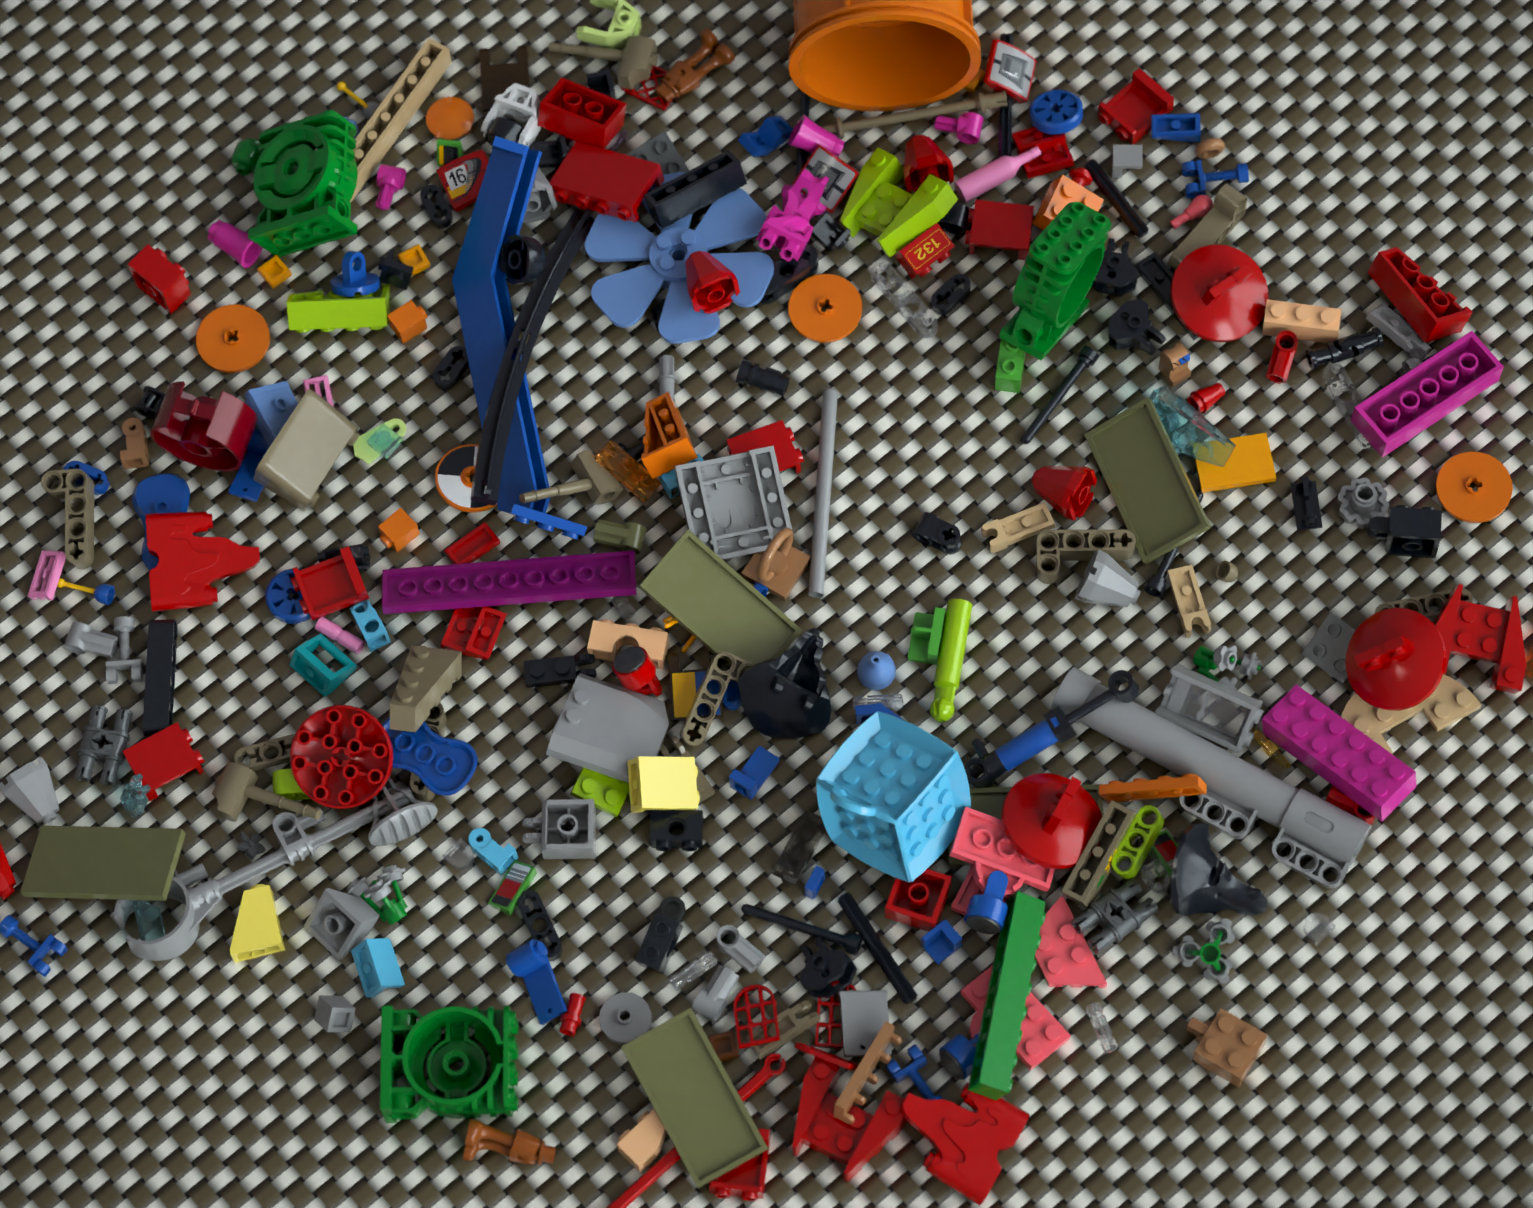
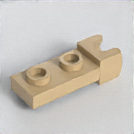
M1044 502L1006 518L985 523L981 527V533L983 537H996L990 541L989 549L990 553H996L1006 549L1011 544L1037 535L1044 530L1055 528V522Z
M1193 565L1168 570V579L1185 637H1191L1192 626L1196 624L1202 627L1205 634L1211 631V622L1203 602Z

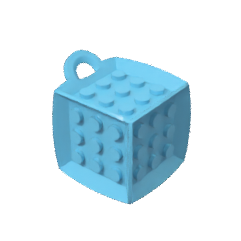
M880 711L875 712L841 744L816 779L819 810L831 840L867 865L907 882L914 881L945 851L955 837L965 806L971 808L969 782L958 752L922 728Z

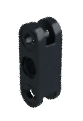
M806 245L798 261L792 259L788 262L781 258L773 263L774 273L760 303H773L796 288L805 279L814 276L819 269L817 250L813 246ZM785 272L791 273L790 276H782L781 274Z

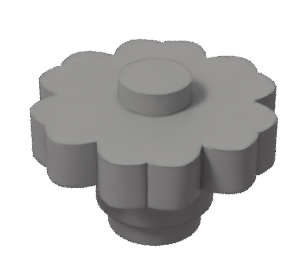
M1355 478L1351 481L1350 486L1345 485L1341 488L1337 498V503L1340 505L1339 515L1347 524L1355 522L1356 526L1360 529L1368 528L1370 518L1385 517L1389 509V503L1386 501L1387 491L1379 482L1371 484L1368 478Z

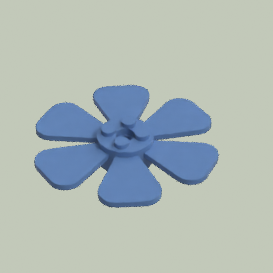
M686 172L664 174L665 180L662 185ZM652 185L648 192L658 188L659 186ZM738 188L736 191L713 202L695 230L689 229L693 215L690 214L663 229L656 223L662 232L657 237L639 222L623 221L618 217L599 213L585 240L584 246L588 257L597 262L650 260V264L597 280L591 289L593 302L615 326L622 328L631 327L641 319L662 287L668 290L659 320L658 330L660 336L666 342L680 344L704 340L714 336L720 328V318L717 312L707 314L702 309H699L700 312L694 311L688 294L685 261L693 252H708L715 248L757 236L766 219L764 211L744 190ZM644 197V199L642 200V204L650 214L647 202ZM762 252L711 254L731 270L738 280L740 293L737 297L735 293L731 297L733 303L740 307H752L758 304L774 273L773 260Z

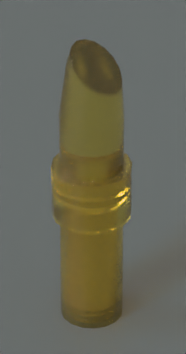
M1259 729L1256 730L1253 739L1264 749V752L1282 768H1290L1291 764L1279 751V748L1273 742H1270Z

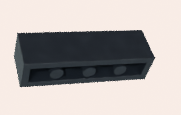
M728 150L646 193L644 197L651 217L663 229L687 215L693 214L702 207L717 201V199L736 191L738 188L746 185L747 182L740 161Z

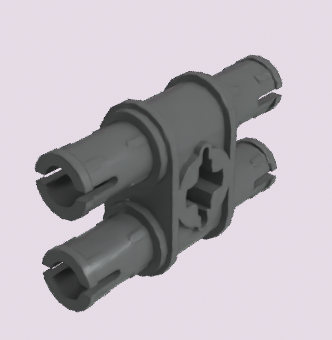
M92 705L88 725L83 728V739L80 749L77 751L79 762L74 778L79 781H83V778H85V782H90L94 762L97 760L104 761L99 782L106 786L110 782L109 786H115L119 765H122L125 761L123 750L126 749L127 742L130 741L128 729L133 713L129 710H125L122 713L123 709H117L113 730H104L103 726L108 709L101 705L97 709L98 705Z
M1129 879L1128 882L1118 889H1109L1106 895L1096 902H1091L1088 910L1071 920V924L1075 929L1079 927L1076 930L1079 934H1082L1095 923H1100L1104 928L1103 931L1088 940V945L1091 949L1094 946L1096 947L1093 950L1094 953H1100L1113 942L1120 943L1123 937L1133 930L1141 928L1142 921L1158 912L1159 909L1156 902L1152 905L1150 904L1153 902V899L1150 897L1134 909H1131L1125 903L1142 891L1139 883L1134 886V883L1137 881L1136 879Z

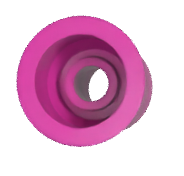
M802 115L790 135L788 145L813 153L818 144L839 156L843 150L844 141L813 122L806 115Z
M218 220L208 230L207 239L214 243V246L234 258L244 268L252 266L262 252L263 248L249 239L247 232L236 228L230 223Z

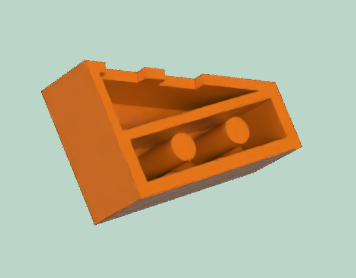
M669 392L646 402L644 420L646 433L643 436L644 453L641 455V460L651 478L654 479L673 470L675 466L686 464L698 457L681 414Z

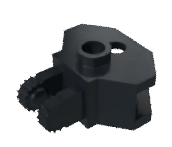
M1109 238L1107 250L1104 252L1101 266L1092 287L1100 293L1123 296L1136 289L1138 269L1128 260L1130 242L1124 241L1121 249L1122 253L1113 252L1115 239ZM1107 284L1115 285V287L1109 288Z
M1141 299L1124 302L1109 319V345L1115 350L1130 347L1136 350L1139 347L1152 356L1157 350L1146 338L1149 337L1159 344H1163L1166 341L1165 336L1152 326V321L1148 319V304Z
M819 936L815 939L816 945L820 949L813 954L807 945L801 948L806 958L804 960L806 965L799 980L803 988L809 990L814 998H830L851 984L857 967L844 951L829 950L824 940ZM838 979V984L831 986V982Z

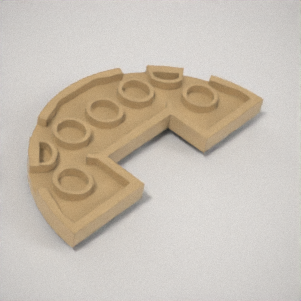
M1443 675L1435 691L1426 700L1412 708L1401 711L1382 710L1368 704L1355 692L1346 704L1341 717L1393 755V751L1381 735L1385 731L1423 711L1435 731L1438 732L1480 709L1481 703L1461 683Z

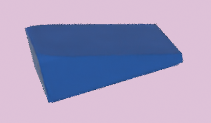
M1200 113L1151 115V137L1183 142H1201Z

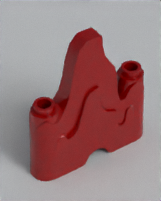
M173 512L146 514L147 547L149 553L159 560L158 565L149 572L152 612L203 607L218 602L217 587H212L211 584L217 580L254 569L260 563L259 547L241 546L224 537L194 536L197 533L208 532V529H213L212 513Z
M968 1082L963 1087L959 1096L963 1098L965 1104L971 1107L973 1112L944 1099L926 1100L908 1093L900 1105L902 1115L932 1144L936 1151L935 1153L930 1151L927 1154L922 1166L926 1167L925 1170L938 1180L976 1204L981 1205L1001 1171V1165L997 1160L998 1151L1007 1150L1015 1145L1030 1114L1002 1098L993 1100L969 1091Z

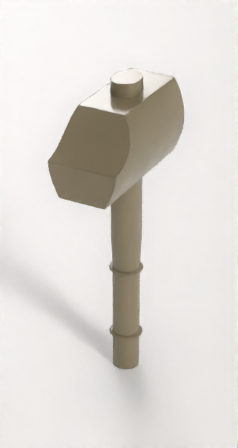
M643 36L628 37L625 50L550 42L549 44L550 52L621 62L617 80L620 87L630 90L639 82L649 79L652 66H656L658 61L655 40Z
M585 450L578 453L571 462V466L579 480L536 491L531 490V492L520 494L519 500L524 504L587 491L594 504H605L615 500L623 488L618 481V476L612 471L608 462L596 456L590 450Z
M228 762L222 775L220 774L215 781L212 795L218 801V811L226 820L236 822L248 798L302 814L304 817L308 816L316 820L321 817V810L254 786L258 776L252 769L243 765Z

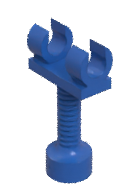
M1201 160L1182 163L1184 177H1192L1196 174L1198 176L1199 183L1185 185L1186 197L1190 199L1199 195H1206L1205 183L1209 181L1216 182V180L1223 181L1234 178L1238 180V183L1249 182L1247 163L1236 164V168L1233 170L1216 171V173H1203Z
M11 915L6 916L0 923V934L6 938L9 936L15 937L35 952L28 960V964L42 976L46 977L51 969L49 965L42 961L44 956L52 949L62 957L68 950L67 946L51 934L41 945L18 927V920Z
M916 1044L907 1049V1053L913 1061L909 1066L901 1070L894 1059L890 1060L889 1064H885L887 1071L896 1084L910 1077L926 1100L944 1099L942 1095L935 1096L919 1074L918 1070L927 1065V1059Z

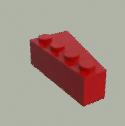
M1398 247L1378 252L1367 273L1425 343L1459 333L1463 330L1473 311L1467 306L1462 308L1455 302L1457 298L1452 293H1444L1436 286L1438 281L1432 276L1423 275L1419 271L1421 267Z

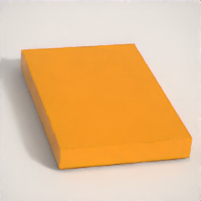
M1267 433L1192 444L1202 493L1276 481Z

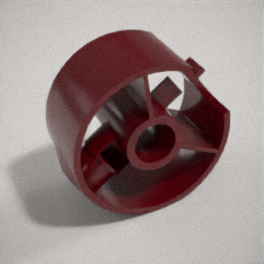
M184 381L170 384L150 432L153 441L172 456L198 467L215 471H234L239 469L258 422L256 413L246 403L227 392L222 391L219 399L216 400L205 396L196 397L184 392Z

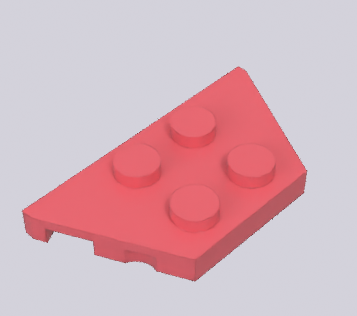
M1061 896L1046 913L1044 923L1040 927L1039 935L1041 936V942L1035 953L1037 964L1049 987L1068 985L1082 988V986L1105 988L1107 987V982L1083 934L1076 932L1079 927L1075 929L1072 926L1071 920L1075 918L1064 896Z

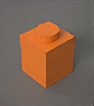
M412 300L387 315L389 326L402 344L428 329L425 320L428 318L426 312L420 305L417 307Z
M401 507L378 526L381 535L379 539L382 544L388 549L392 547L397 553L420 534L417 523Z

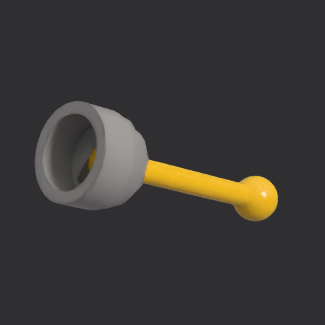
M342 81L336 85L339 91H344L364 107L363 114L367 120L371 118L380 105L376 102L365 103L350 91Z

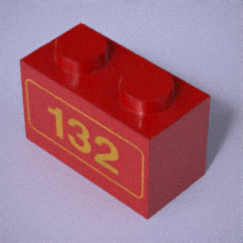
M936 223L894 256L911 279L917 275L922 278L932 270L930 266L937 260L940 264L950 257L949 250L955 247V245L940 225Z

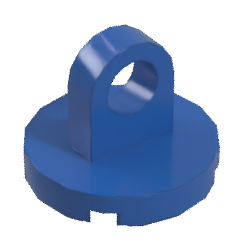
M348 251L342 260V274L332 278L330 284L332 292L336 295L352 297L355 296L354 292H361V295L364 296L374 293L379 289L380 278L377 274L366 272L365 258L362 253Z

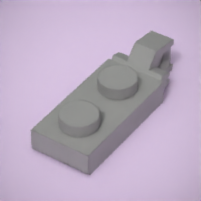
M1381 304L1368 313L1366 319L1374 327H1378L1396 345L1409 352L1410 356L1420 360L1426 357L1431 347L1422 341L1408 322L1387 305Z

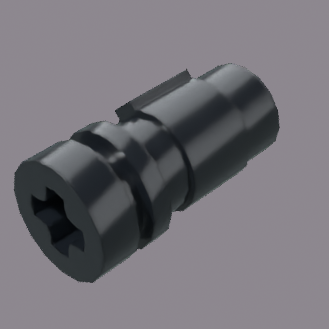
M744 359L740 365L736 382L742 385L747 383L748 387L752 388L755 386L761 390L784 396L790 378L781 375V371L769 367L763 369L760 368L759 364L755 363L752 365L751 361Z

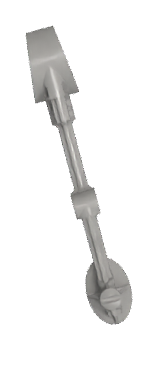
M389 776L387 782L397 793L389 794L384 786L381 790L384 799L378 801L377 796H375L372 805L315 833L305 834L304 830L326 819L319 806L316 807V809L321 810V817L318 820L308 816L304 817L302 814L296 817L294 813H280L274 818L272 823L278 843L280 844L278 851L218 880L210 877L207 882H200L195 888L189 887L186 889V887L208 877L202 863L180 874L175 870L167 898L177 900L186 905L180 923L170 933L159 939L141 941L127 936L125 939L131 952L142 959L163 961L175 958L193 945L199 933L200 922L219 901H222L224 893L283 864L293 866L295 865L294 862L298 860L303 861L309 855L314 856L318 847L373 821L368 835L370 844L386 846L405 840L424 829L435 818L438 811L434 803L415 799L409 787L399 789ZM408 803H409V804H412V805L406 806V807H404V808H402V809H399L400 807H402V806H404V805H406V804H408ZM391 812L390 815H388L387 817H385L384 819H382V820L378 823V820L380 819V817H382V816H384V815H386V814H388V813ZM117 900L114 917L120 930H125V923L130 913L137 906L148 900Z

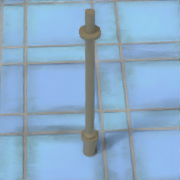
M1005 91L986 95L978 93V96L972 100L842 123L840 117H837L838 124L821 127L833 134L839 133L840 139H844V132L972 109L981 110L983 113L986 112V109L1006 107L1008 104Z

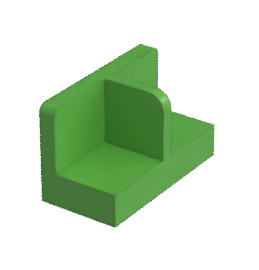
M935 607L934 615L915 613L913 627H911V640L908 651L909 661L937 665L945 620V608Z

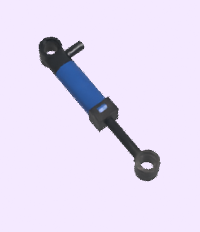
M1118 670L1108 679L1109 690L1067 715L1059 706L1043 715L1045 717L1043 721L988 753L980 738L974 739L971 744L979 758L969 760L964 767L968 781L975 788H990L997 778L1058 741L1063 744L1076 736L1077 733L1071 724L1114 698L1123 703H1129L1136 699L1139 694L1138 683L1129 672ZM1129 683L1126 689L1119 690L1120 685ZM984 770L981 777L975 778L978 771Z

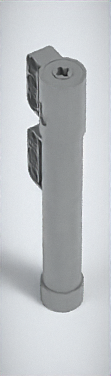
M1073 667L1061 683L1052 702L1051 710L1059 706L1067 715L1109 690V688L1102 685L1100 680ZM1114 698L1075 722L1090 727L1181 777L1188 773L1198 775L1207 784V794L1195 795L1199 798V803L1195 807L1190 808L1185 805V800L1188 796H1180V804L1187 814L1209 824L1235 839H1243L1249 834L1257 818L1277 827L1279 834L1272 845V853L1275 860L1325 888L1334 889L1342 883L1370 832L1371 824L1303 788L1297 789L1134 701L1123 703ZM1214 807L1222 810V815L1217 820H1212L1208 817L1209 810ZM1242 820L1245 822V828L1241 832L1232 831L1231 824L1233 821ZM1283 844L1289 845L1292 849L1290 855L1287 857L1279 856L1277 854L1279 846ZM1304 857L1314 859L1315 864L1311 869L1306 870L1300 866V862ZM1328 869H1333L1338 873L1337 879L1333 882H1327L1323 878L1324 872Z

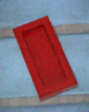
M484 522L444 551L453 564L473 563L499 545L500 540L487 523Z

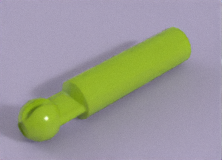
M950 599L947 602L934 679L936 689L934 701L930 705V714L938 722L949 721L955 712L953 704L955 691L959 688L973 606L972 603L963 599Z

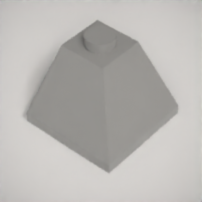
M327 888L324 890L304 927L340 961L370 933L380 915L362 898Z

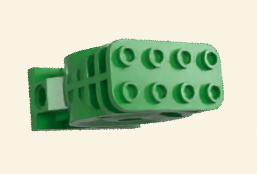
M326 110L323 113L307 116L295 122L285 123L273 129H266L259 134V142L262 145L258 147V155L260 157L254 170L253 186L258 200L265 207L257 216L256 227L248 229L249 239L274 256L282 257L357 234V225L350 220V200L354 194L358 178L357 165L354 159L355 152L353 151L356 147V140L353 138L357 133L355 125L336 111Z
M1081 202L1068 203L1029 247V254L1019 274L1012 296V302L1019 307V310L1001 329L999 338L1041 361L1089 306L1090 300L1085 297L1097 276L1104 257V244L1108 237L1107 233L1111 228L1109 218Z
M382 1006L380 1110L386 1123H397V1119H417L426 1109L438 1116L451 1119L471 1116L481 1117V1114H490L491 1117H497V1114L506 1113L507 1117H513V1111H518V1095H516L515 1088H513V1086L518 1085V1070L514 1060H518V1044H516L514 1034H518L516 1012L511 1011L510 1006H504L503 1010H495L494 1006H488V1010H479L478 1007L469 1009L453 1006L434 1010L423 1017L416 1009L394 1010L393 1006ZM470 1028L475 1029V1040L486 1048L491 1058L490 1077L487 1083L477 1092L475 1091L486 1078L487 1061L482 1049L474 1041L470 1040ZM446 1029V1039L440 1042L441 1032ZM398 1042H404L402 1055H398ZM434 1045L436 1046L431 1051L427 1061V1072L432 1085L436 1090L445 1095V1099L435 1094L429 1088L424 1078L425 1059ZM462 1062L463 1067L460 1070L452 1071L450 1069L453 1063ZM401 1074L406 1075L410 1087H398V1077Z

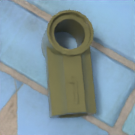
M598 520L594 529L593 540L596 543L619 547L621 551H634L635 555H638L641 552L647 529L643 525L633 522H627L623 525Z

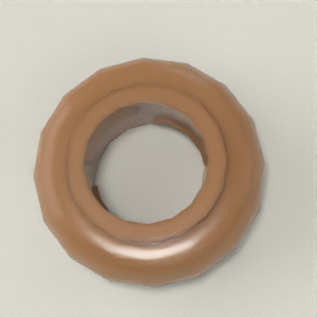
M1210 138L1199 143L1195 153L1200 159L1214 158L1223 152L1225 144L1222 139Z

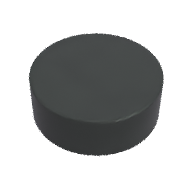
M671 896L665 898L659 907L661 915L679 922L684 919L686 914L685 904L678 897Z

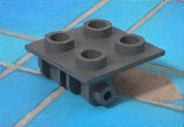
M666 131L626 154L660 164L663 175L689 171Z
M1330 612L1301 654L1338 681L1344 683L1348 677L1345 663L1346 652L1350 639L1356 629Z

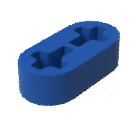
M76 460L65 465L64 470L81 469L92 480L98 481L99 478L101 479L102 484H97L94 487V495H102L109 489V480L103 471ZM84 478L79 479L75 487H80L84 483Z

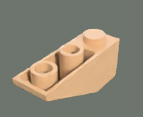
M655 1109L651 1112H644L637 1120L638 1124L631 1131L629 1129L624 1131L618 1138V1151L640 1173L660 1155L667 1135V1131Z

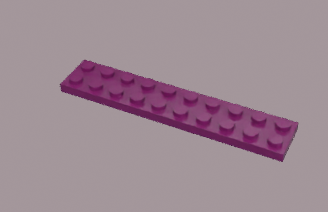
M634 551L383 570L382 576L383 614L637 595Z

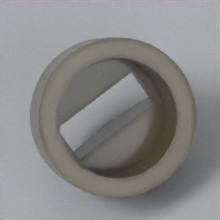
M1222 561L1217 566L1216 577L1223 582H1233L1238 577V569L1233 563Z

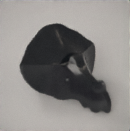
M812 628L805 631L790 650L777 658L753 665L740 675L738 686L742 708L752 727L760 733L771 738L798 739L820 733L826 729L831 718L832 706L826 684L827 678L820 665L824 641L820 637L818 629Z
M1202 822L1191 824L1183 832L1174 858L1171 883L1167 889L1176 914L1189 916L1196 913L1233 910L1240 915L1255 916L1266 911L1268 901L1263 896V892L1235 877L1228 869L1226 863L1220 861L1211 850L1209 824Z

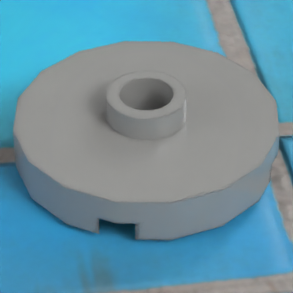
M628 992L612 995L604 1002L599 1015V1023L603 1033L610 1041L619 1045H625L648 1032L652 1022V1014L646 1001L642 997ZM623 1014L630 1016L626 1021L620 1019Z

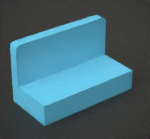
M389 938L365 939L351 950L366 998L375 997L386 988H401L405 985Z

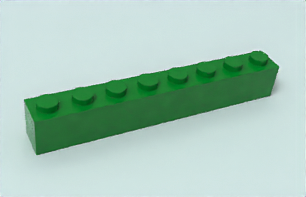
M1019 891L1006 899L1005 904L1008 906V912L1003 929L999 932L968 1086L969 1091L993 1100H998L1005 1094H1008L1013 1085L1011 1074L1018 1059L1016 1049L1022 1038L1021 1023L1027 1013L1025 1003L1032 988L1030 978L1031 973L1036 967L1037 961L1034 958L1041 942L1039 932L1046 917L1044 912L1045 901Z

